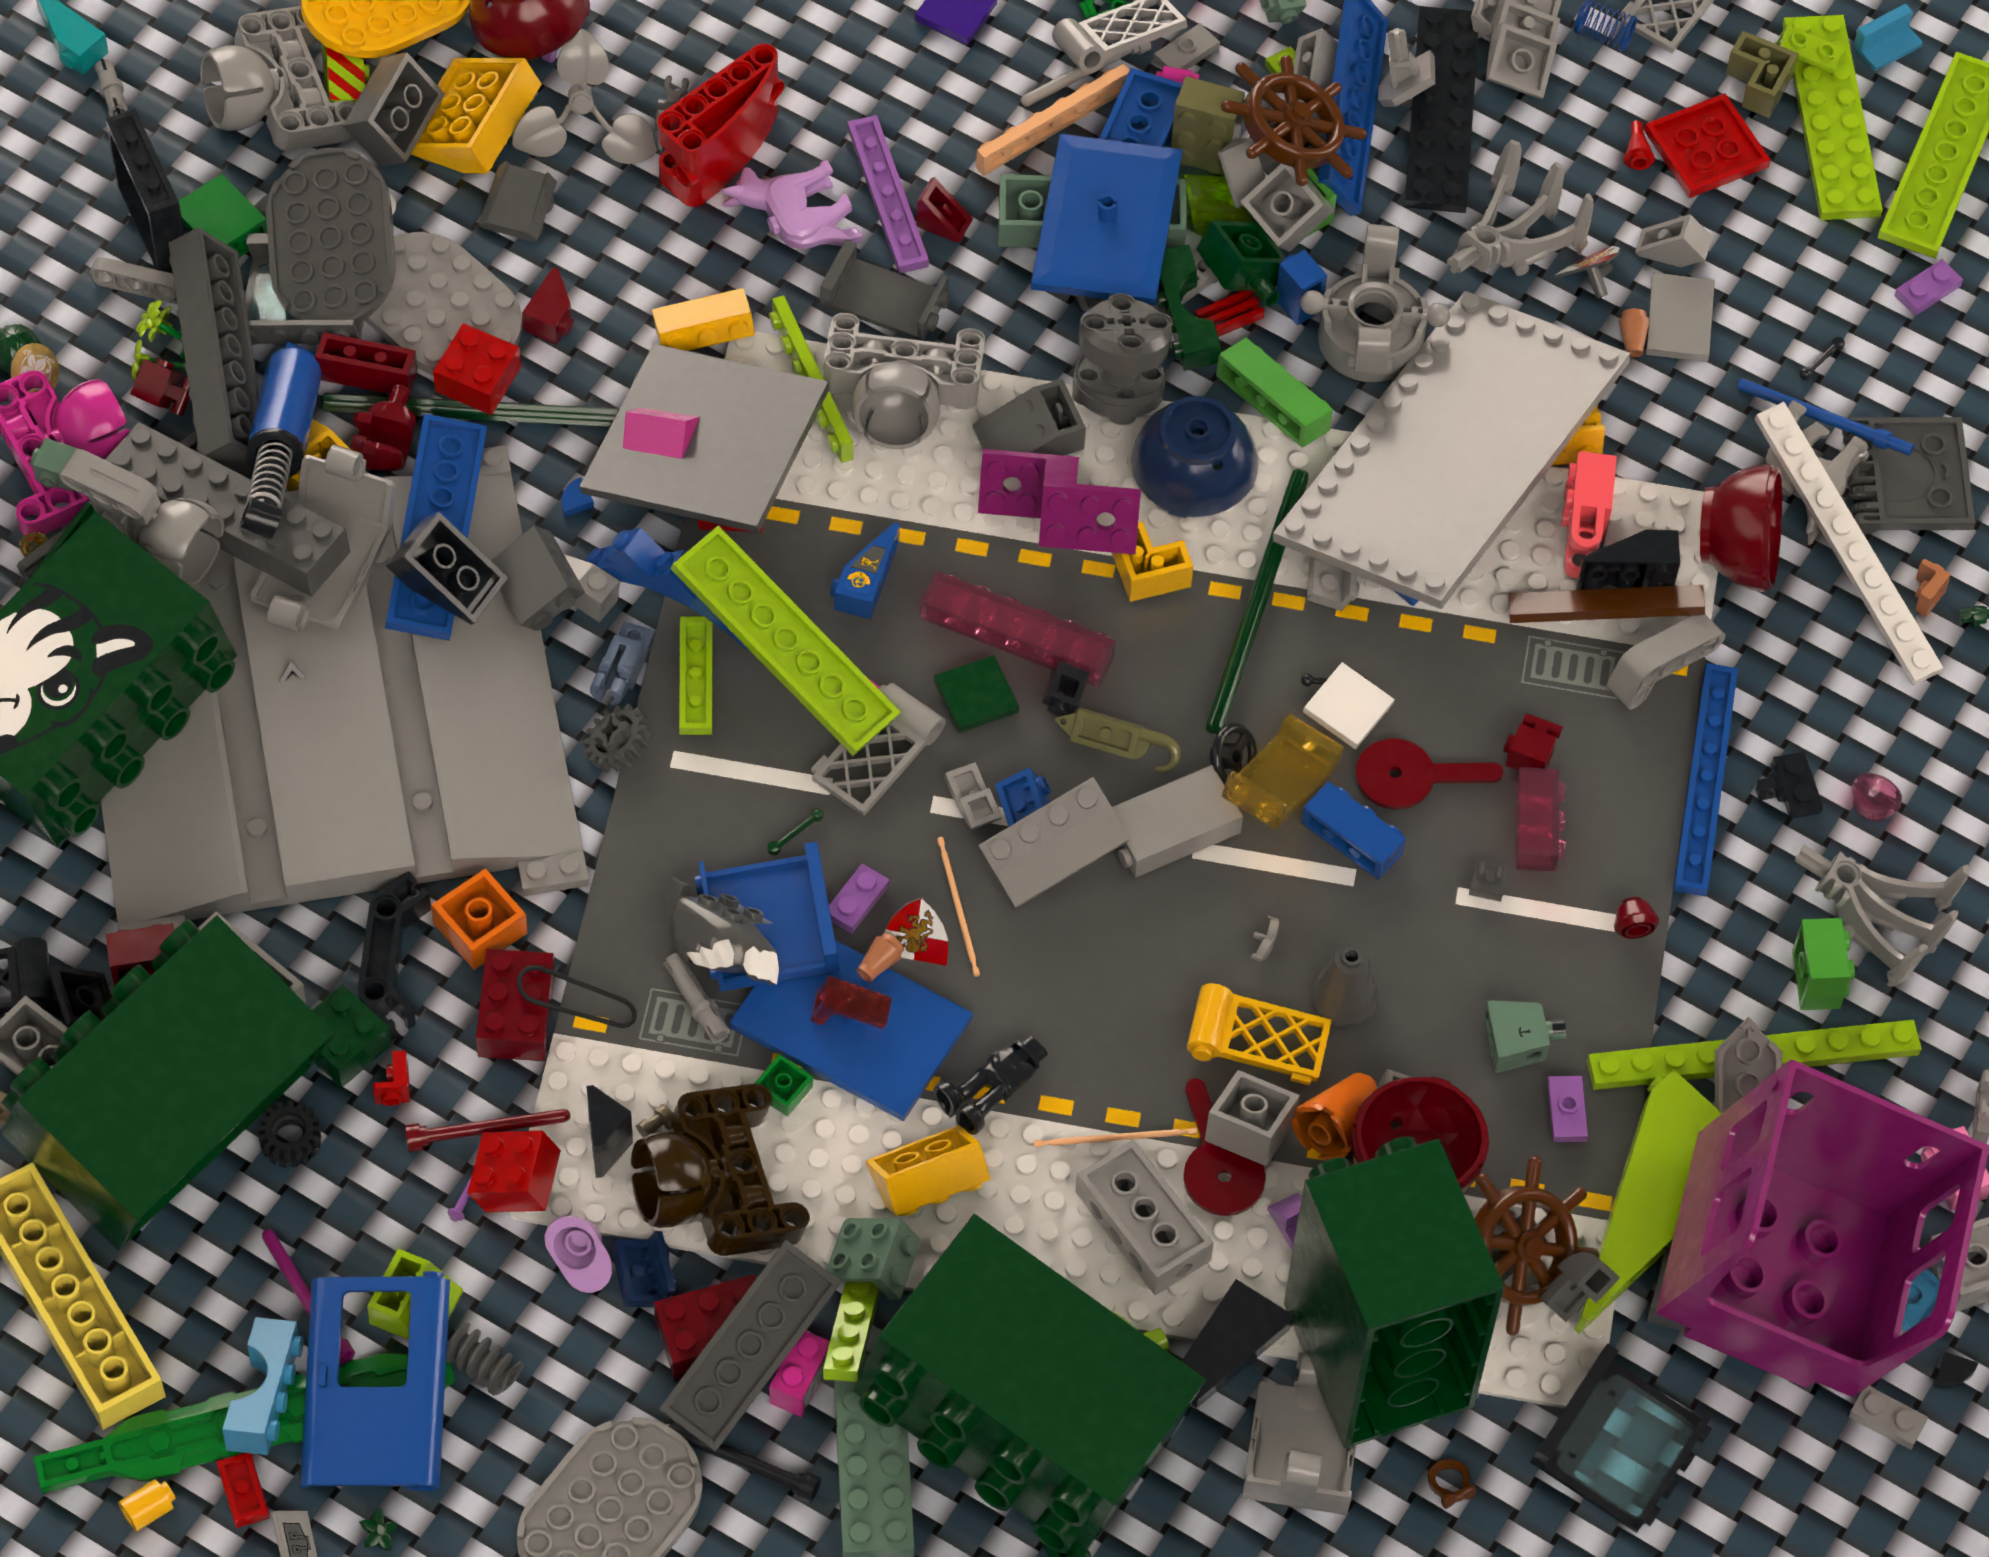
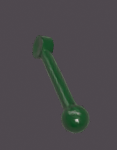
M814 809L808 819L779 841H771L767 846L769 854L778 855L784 844L813 822L821 821L824 817L823 811Z

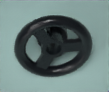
M1238 723L1224 726L1216 735L1210 751V761L1213 769L1217 772L1223 784L1232 789L1245 786L1253 777L1258 758L1257 746L1253 735L1245 726ZM1238 733L1240 735L1236 743H1224L1230 734ZM1247 747L1248 760L1245 771H1243L1241 762L1243 751ZM1224 769H1232L1235 779L1230 778Z

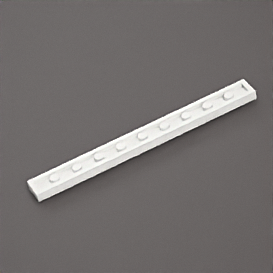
M1785 402L1757 414L1755 417L1757 425L1912 685L1914 686L1941 673L1943 670L1942 664Z

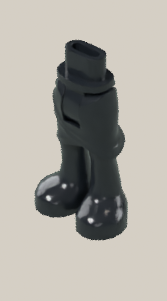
M1029 1036L1022 1043L1016 1041L1011 1046L1002 1047L1000 1050L992 1053L987 1063L977 1069L975 1074L961 1085L956 1087L948 1081L940 1082L933 1089L934 1096L947 1116L951 1118L956 1115L957 1125H960L969 1134L976 1135L985 1126V1116L1002 1099L1006 1102L1016 1090L1022 1087L1032 1077L1034 1072L1039 1069V1062L1048 1053L1035 1038ZM987 1087L990 1089L973 1104H966L982 1088Z

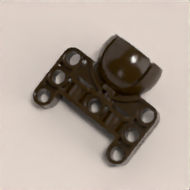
M747 1084L683 1094L679 1098L670 1119L674 1132H656L636 1141L632 1150L631 1166L634 1169L654 1166V1169L636 1172L632 1176V1187L636 1205L642 1219L646 1223L656 1228H673L686 1224L701 1213L703 1214L701 1222L707 1238V1245L712 1252L720 1256L780 1248L785 1240L789 1241L792 1245H796L801 1240L809 1223L810 1214L807 1208L797 1202L774 1205L750 1129L759 1126L768 1112L772 1102V1094L769 1089L760 1084ZM735 1167H739V1168L743 1169L744 1171H740V1170H738V1169L735 1168ZM786 1222L793 1223L795 1226H791ZM754 1227H758L763 1231L756 1230ZM722 1232H726L731 1236L724 1235Z

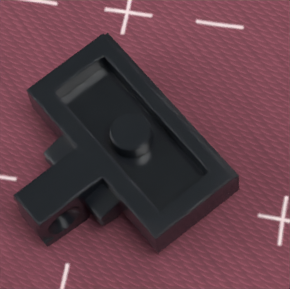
M1805 752L1773 757L1771 765L1774 773H1771L1768 778L1757 781L1755 791L1758 800L1777 798L1778 802H1784L1790 819L1820 814L1823 805Z

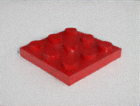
M1726 93L1656 119L1645 125L1644 132L1689 198L1770 166L1771 159Z

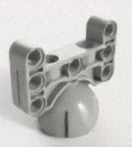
M300 6L245 14L238 22L234 40L235 45H222L205 52L201 60V82L207 84L221 81L222 85L203 89L204 103L210 120L216 128L225 131H240L255 125L266 115V123L273 143L284 151L354 140V137L343 127V124L353 109L355 102H329L307 47L315 44L318 39L307 28Z
M839 313L833 316L824 356L823 379L829 382L830 393L853 394L852 417L858 430L861 433L864 432L865 437L872 443L889 449L913 447L920 443L921 439L925 440L936 427L940 415V405L953 406L957 409H970L975 406L985 344V335L981 331L973 328L962 329L957 334L956 344L953 345L859 333L860 321L857 316L850 313ZM871 410V413H870V415H869V417H868V419H867V421H866V424H865V420H866L867 414H868L869 411Z
M75 450L60 473L59 479L69 488L89 497L95 512L190 586L198 584L210 569L220 548V543L216 538L200 531V529L213 534L217 538L222 537L224 534V520L218 511L209 504L192 498H177L161 504L157 496L158 490L149 481L85 450Z

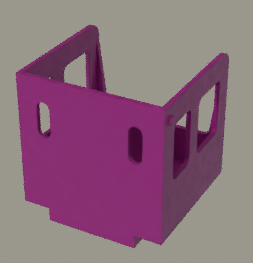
M1790 1059L1698 1133L1655 1313L1684 1325L1683 1336L1807 1388L1814 1382H1818L1851 1397L1855 1396L1943 1337L1951 1326L1958 1302L1989 1145ZM1798 1092H1807L1815 1096L1799 1109L1787 1108L1788 1100ZM1925 1146L1934 1147L1939 1150V1152L1923 1163H1913L1907 1160L1909 1156ZM1959 1190L1951 1226L1918 1250L1924 1220L1928 1212ZM1945 1257L1933 1312L1929 1317L1900 1336L1909 1290L1914 1278Z

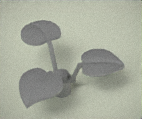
M580 29L575 37L563 47L557 59L559 75L565 82L574 85L568 91L569 104L565 105L564 111L558 119L555 111L549 106H538L529 110L515 128L512 139L513 147L538 157L555 155L563 148L566 142V130L560 124L565 121L569 112L573 111L579 115L592 112L604 129L609 132L602 140V148L611 159L620 163L632 164L651 158L656 154L657 148L652 129L643 117L633 113L622 114L615 119L613 127H611L599 113L597 107L593 105L592 92L587 83L599 85L604 82L609 72V61L599 41L585 29Z

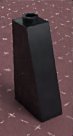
M1235 1279L1181 1361L1206 1379L1191 1405L1198 1408L1284 1336L1293 1326L1295 1316Z

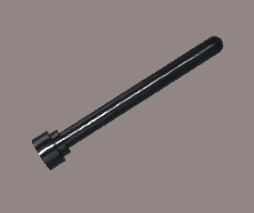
M670 1422L665 1424L678 1432L690 1446L792 1488V1492L797 1494L798 1499L812 1503L818 1493L821 1484L820 1476L810 1472L805 1474L800 1472L796 1475L724 1444H721L716 1452H713L682 1427Z

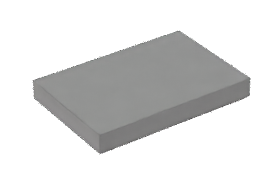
M1661 273L1652 274L1648 317L1650 322L1647 331L1646 355L1708 362L1715 280Z

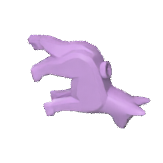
M828 160L822 161L820 166L813 170L780 175L770 179H759L751 168L744 167L735 186L722 190L724 194L731 196V198L723 203L724 207L743 205L765 210L769 216L767 223L773 235L778 234L789 247L804 250L824 244L842 246L845 240L853 243L863 241V235L857 227L841 230L834 226L852 211L851 202L846 194L841 195L838 202L831 206L807 207L806 198L833 187L829 177L830 174H833V169Z

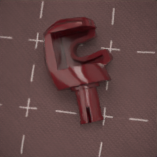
M395 384L391 386L388 401L375 403L367 412H358L354 415L353 423L358 428L359 433L353 436L350 450L363 454V459L366 460V469L393 472L402 470L405 467L415 430L416 417L406 407L411 391L404 385Z

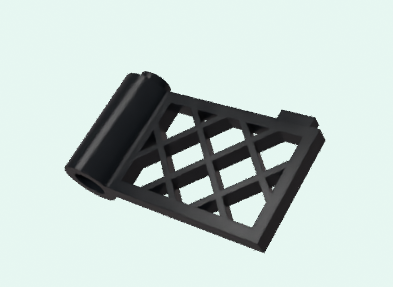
M30 937L19 940L12 947L0 949V960H8V967L0 975V987L3 986L11 991L12 1000L0 1003V1014L9 1012L25 995L47 1012L53 1006L52 983L48 970L50 964L47 942L41 938Z

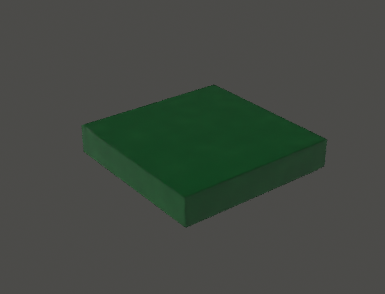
M995 655L934 675V683L958 733L1019 713L1020 706Z

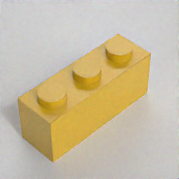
M744 288L652 309L655 330L661 346L690 351L755 335L752 314Z

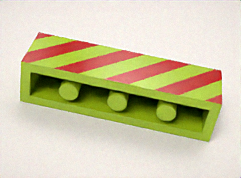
M321 43L324 87L329 102L353 101L356 103L366 83L369 81V64H364V58L341 54Z

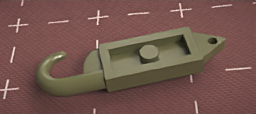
M1079 708L1077 712L1057 716L1054 719L1071 737L1070 741L1125 758L1138 759L1148 751L1151 744L1166 748L1171 754L1170 761L1166 765L1155 766L1154 770L1156 772H1170L1180 762L1181 751L1178 743L1172 737L1143 728L1141 725L1084 708Z

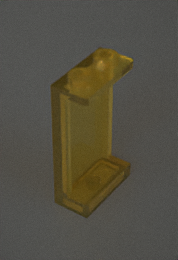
M1289 714L1283 720L1279 734L1239 773L1232 771L1228 775L1222 797L1277 830L1337 770L1344 746L1292 714Z

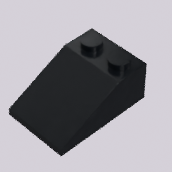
M439 511L419 522L386 565L409 589L471 625L476 622L508 579L493 562Z

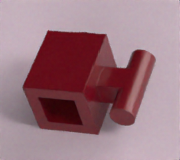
M157 357L156 361L144 359L130 395L169 409L174 399L175 403L171 412L183 416L190 400L189 380L185 376L182 386L179 387L178 385L183 374L173 370L174 363Z
M1526 713L1516 734L1510 733L1504 745L1503 752L1508 753L1505 766L1543 779L1554 754L1556 740L1560 738L1563 726Z

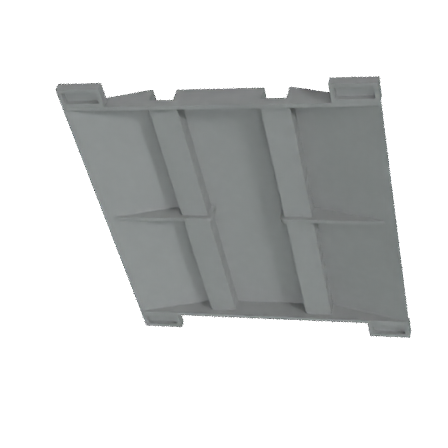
M506 445L483 449L468 540L491 561L523 535ZM413 476L384 477V479L395 483L392 526L357 601L339 629L309 620L301 632H296L268 623L267 614L269 607L250 601V593L262 571L219 549L214 562L201 581L191 586L210 601L237 654V657L233 660L235 662V669L229 681L220 690L214 693L205 690L188 708L190 710L189 720L177 736L167 741L160 737L143 755L145 764L134 782L122 789L114 786L101 800L118 931L173 923L174 929H176L187 919L207 918L215 912H218L220 915L383 890L407 872H410L417 880V884L476 875L485 868L488 872L518 868L523 896L589 886L588 872L581 844L541 630L536 631L520 626L501 590L497 592L474 624L471 625L454 615L450 641L385 629L394 581V574L386 565L400 548ZM299 490L285 492L284 497L297 503ZM290 661L306 677L305 679H299L292 674L286 681H280Z

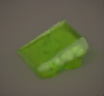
M1181 174V179H1186L1188 226H1192L1195 233L1204 236L1211 221L1252 222L1251 214L1244 206L1235 208L1226 177Z

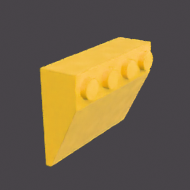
M454 58L437 85L445 95L411 155L462 173L488 174L542 84L526 59Z

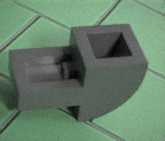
M1589 1252L1576 1253L1563 1260L1557 1266L1563 1273L1545 1291L1540 1299L1567 1322L1589 1297L1597 1303L1620 1277L1596 1255Z

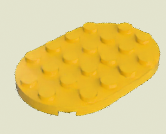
M300 0V8L307 28L324 46L352 57L379 58L396 53L454 26L467 13L470 8V0Z

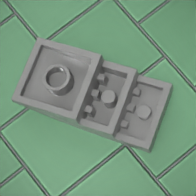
M1498 0L1489 48L1486 80L1541 100L1544 98L1558 42H1555L1560 22V18L1557 16L1562 0Z

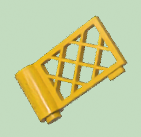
M1209 983L1202 985L1200 988L1187 1050L1195 1059L1200 1061H1209L1212 1058L1222 1057L1291 1075L1290 1081L1310 1086L1311 1081L1318 1082L1332 1020L1236 995L1225 986ZM1238 1006L1251 1009L1257 1019L1244 1025L1236 1014ZM1275 1016L1285 1019L1290 1027L1276 1033L1268 1020ZM1235 1024L1238 1029L1232 1031ZM1262 1024L1270 1037L1257 1044L1248 1030ZM1307 1025L1322 1028L1321 1036L1309 1042L1301 1028ZM1294 1032L1303 1046L1289 1052L1281 1039ZM1242 1034L1250 1048L1243 1052L1228 1048L1230 1040ZM1275 1043L1283 1056L1277 1060L1268 1059L1261 1049ZM1307 1051L1315 1062L1313 1070L1300 1067L1294 1058Z

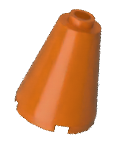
M1353 1073L1298 1106L1294 1111L1295 1117L1291 1120V1126L1301 1145L1308 1151L1313 1148L1321 1153L1318 1158L1324 1161L1338 1157L1345 1158L1353 1147L1352 1129L1359 1106L1378 1089L1374 1079L1363 1073Z

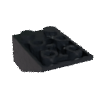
M1646 529L1583 556L1576 590L1675 586L1680 566L1678 530Z

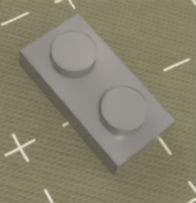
M1868 1386L1861 1391L1848 1418L1912 1450L1928 1416Z

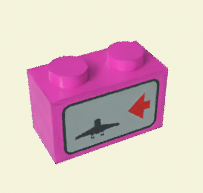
M808 1331L804 1332L781 1363L769 1386L770 1404L802 1417L823 1377V1367L830 1341Z

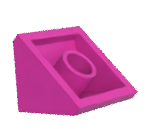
M644 408L626 411L623 449L682 459L700 417Z

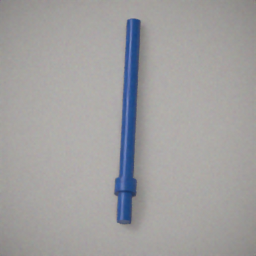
M1741 378L1737 385V390L1776 405L1785 402L1788 407L1791 401L1794 400L1807 408V411L1803 414L1804 416L1872 441L1873 446L1884 450L1890 448L1908 456L1914 450V444L1894 437L1892 432L1885 429H1873L1744 378Z

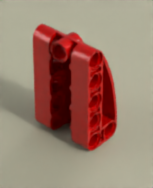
M766 43L754 46L658 116V142L666 150L659 157V179L662 185L683 204L690 207H698L717 194L746 166L769 134L778 114V97L785 87L784 81L778 77V53L774 46Z

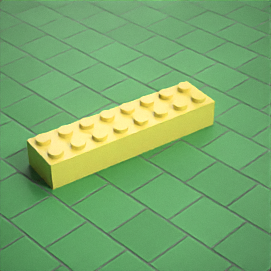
M32 1162L1 1178L0 1255L102 1430L165 1398L162 1379L34 1163Z

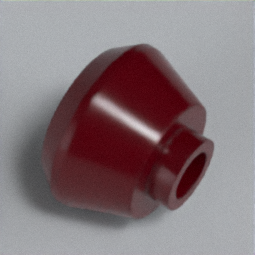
M1630 897L1623 900L1622 904L1617 908L1614 930L1623 938H1642L1655 931L1659 924V917L1647 901L1642 900L1640 897Z

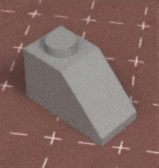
M1689 214L1643 228L1635 253L1639 257L1681 268L1706 260L1712 235Z

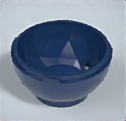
M1190 396L1168 404L1155 412L1145 422L1135 440L1131 456V466L1139 489L1149 500L1168 511V514L1187 518L1211 516L1224 512L1238 504L1253 488L1257 476L1258 459L1255 443L1246 424L1234 412L1219 401L1209 397ZM1221 464L1223 468L1216 471L1213 469V466Z

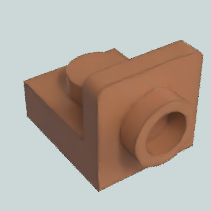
M1923 559L1919 565L1916 580L1921 585L1915 594L1919 598L1915 611L1925 617L1928 616L1947 591L1951 576L1942 566L1932 563L1927 559Z

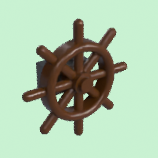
M1289 55L1281 57L1280 73L1269 74L1263 78L1256 75L1245 63H1238L1235 67L1236 72L1252 89L1246 96L1244 103L1225 100L1221 103V109L1226 113L1243 116L1245 127L1250 135L1249 138L1255 142L1246 150V156L1249 159H1255L1259 156L1263 171L1267 175L1273 172L1281 163L1294 167L1296 183L1299 186H1305L1308 183L1307 169L1320 167L1327 162L1342 177L1350 178L1353 175V169L1336 152L1340 148L1344 137L1363 140L1366 138L1367 132L1363 128L1344 124L1342 113L1333 99L1341 92V85L1338 82H1333L1323 89L1312 80L1294 74L1293 61ZM1276 93H1284L1285 102ZM1263 98L1273 109L1261 107V99ZM1316 112L1321 119L1312 118V114ZM1318 132L1326 133V142L1318 135ZM1311 145L1314 149H1308V146Z
M1532 1156L1528 1160L1525 1186H1513L1498 1192L1487 1174L1481 1173L1476 1177V1183L1487 1201L1478 1211L1475 1221L1504 1285L1501 1301L1509 1303L1506 1332L1511 1336L1519 1333L1523 1305H1535L1543 1302L1540 1297L1563 1273L1557 1267L1563 1260L1580 1252H1589L1599 1257V1252L1595 1248L1578 1246L1577 1230L1570 1213L1587 1197V1191L1583 1187H1577L1561 1201L1552 1193L1540 1189L1539 1181L1542 1161L1538 1156ZM1520 1202H1523L1522 1208L1512 1207ZM1536 1205L1547 1214L1538 1224L1534 1220ZM1553 1228L1556 1243L1547 1242L1545 1235ZM1542 1255L1553 1257L1548 1271L1540 1259ZM1529 1266L1538 1282L1531 1287L1525 1288ZM1511 1274H1513L1512 1285L1510 1288L1504 1283V1281Z

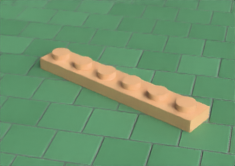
M1124 63L1115 69H1109L1101 77L1091 83L1083 84L1076 92L1066 98H1059L1049 108L1042 112L1034 113L1027 121L1018 126L1010 127L1003 135L993 141L983 143L977 149L976 169L983 176L987 175L1117 98L1130 70Z

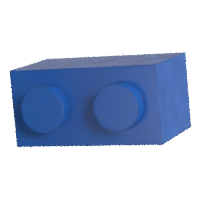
M1306 250L1296 255H1289L1280 263L1276 289L1280 293V299L1277 303L1297 326L1317 315H1310L1302 310L1300 305L1302 295L1307 291L1315 290L1324 296L1327 282V274Z

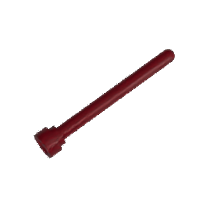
M558 1109L427 1129V1125L420 1126L419 1123L405 1125L409 1152L421 1151L423 1147L429 1146V1142L482 1135L483 1132H503L564 1123L570 1120L571 1114L567 1109Z

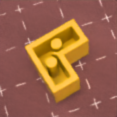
M1143 521L1138 522L1136 555L1112 553L1130 602L1189 588L1192 585L1193 564L1184 540L1152 547Z

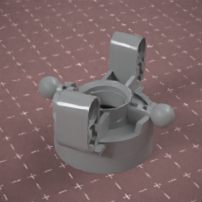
M1368 224L1363 264H1356L1355 274L1340 280L1332 288H1327L1324 296L1318 291L1310 290L1305 292L1300 299L1301 308L1305 313L1314 315L1321 312L1318 344L1322 355L1336 371L1354 380L1384 382L1395 379L1424 343L1427 322L1434 327H1443L1450 319V311L1445 304L1433 303L1428 307L1427 299L1422 298L1411 285L1399 278L1400 268H1395L1399 239V227ZM1374 302L1389 308L1394 318L1385 324L1373 325L1359 319L1354 311L1365 303Z

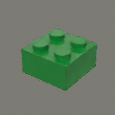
M779 1054L754 1084H760L769 1089L772 1094L771 1106L788 1117L813 1088V1076Z

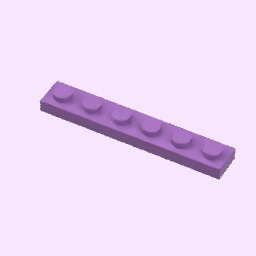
M877 115L847 121L848 133L898 273L901 274L929 267V259Z

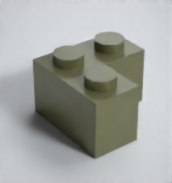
M1742 31L1731 50L1726 75L1748 83L1742 108L1770 119L1794 75L1799 53Z

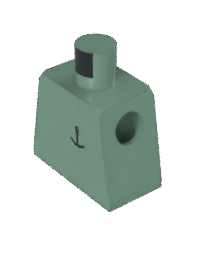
M1487 1001L1484 1021L1495 1073L1542 1062L1547 1059L1550 1041L1566 1039L1564 1020L1545 1021L1543 1006L1540 1003Z

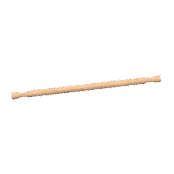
M939 837L937 841L941 848V856L968 957L972 963V972L974 977H978L980 972L976 965V957L949 856L945 850L944 838Z
M1197 1128L1059 1138L1048 1141L1034 1140V1147L1180 1136L1181 1134L1195 1135L1197 1134Z

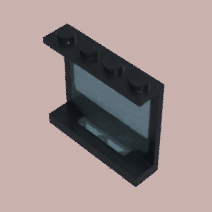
M1607 1343L1530 1463L1637 1533L1644 1523L1650 1527L1661 1511V1508L1656 1506L1661 1496L1668 1499L1675 1489L1678 1481L1673 1477L1678 1469L1685 1472L1694 1459L1695 1454L1690 1450L1695 1442L1702 1445L1711 1432L1712 1427L1708 1425V1422L1714 1413L1707 1410L1702 1418L1691 1413L1614 1362L1613 1360L1619 1350Z

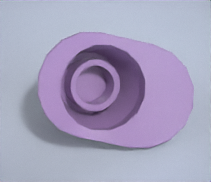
M563 1216L555 1219L547 1227L545 1246L563 1276L572 1287L581 1292L593 1293L602 1290L611 1278L612 1261L602 1243V1235L598 1227L586 1219H579L577 1217Z

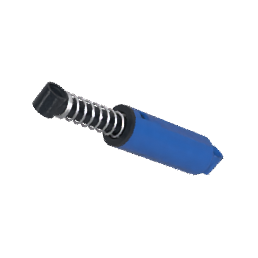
M286 341L281 350L272 354L264 372L246 450V458L249 466L253 469V475L245 511L239 526L270 540L274 536L282 516V504L288 478L296 475L301 469L322 377L320 364L315 359L316 353Z

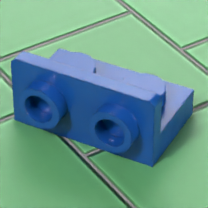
M1030 767L995 784L1009 827L1050 803L1048 794L1051 793V789L1046 778L1043 775L1038 776Z

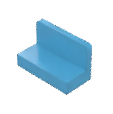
M1906 3L1857 29L1853 48L1874 71L1889 65L1922 46V40L1909 27L1913 11Z

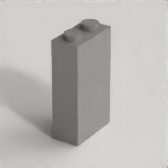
M1213 765L1112 807L1130 841L1118 847V856L1122 865L1125 868L1129 867L1135 878L1240 834L1243 821L1241 812L1219 775L1213 769Z

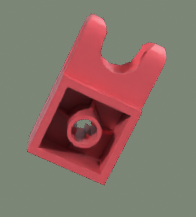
M1578 451L1576 464L1570 463L1568 481H1566L1564 500L1566 501L1563 508L1561 526L1567 527L1564 571L1572 578L1578 579L1580 567L1572 562L1573 557L1576 554L1587 555L1597 551L1600 544L1605 542L1612 511L1617 456Z

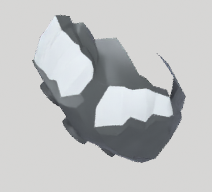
M672 877L665 891V914L670 937L680 955L688 963L713 971L727 973L745 972L754 981H766L769 985H777L779 973L777 952L754 925L773 922L763 918L764 913L752 907H743L739 904L740 900L729 894H720V897L700 894L699 897L690 896L691 884L679 881L678 877Z

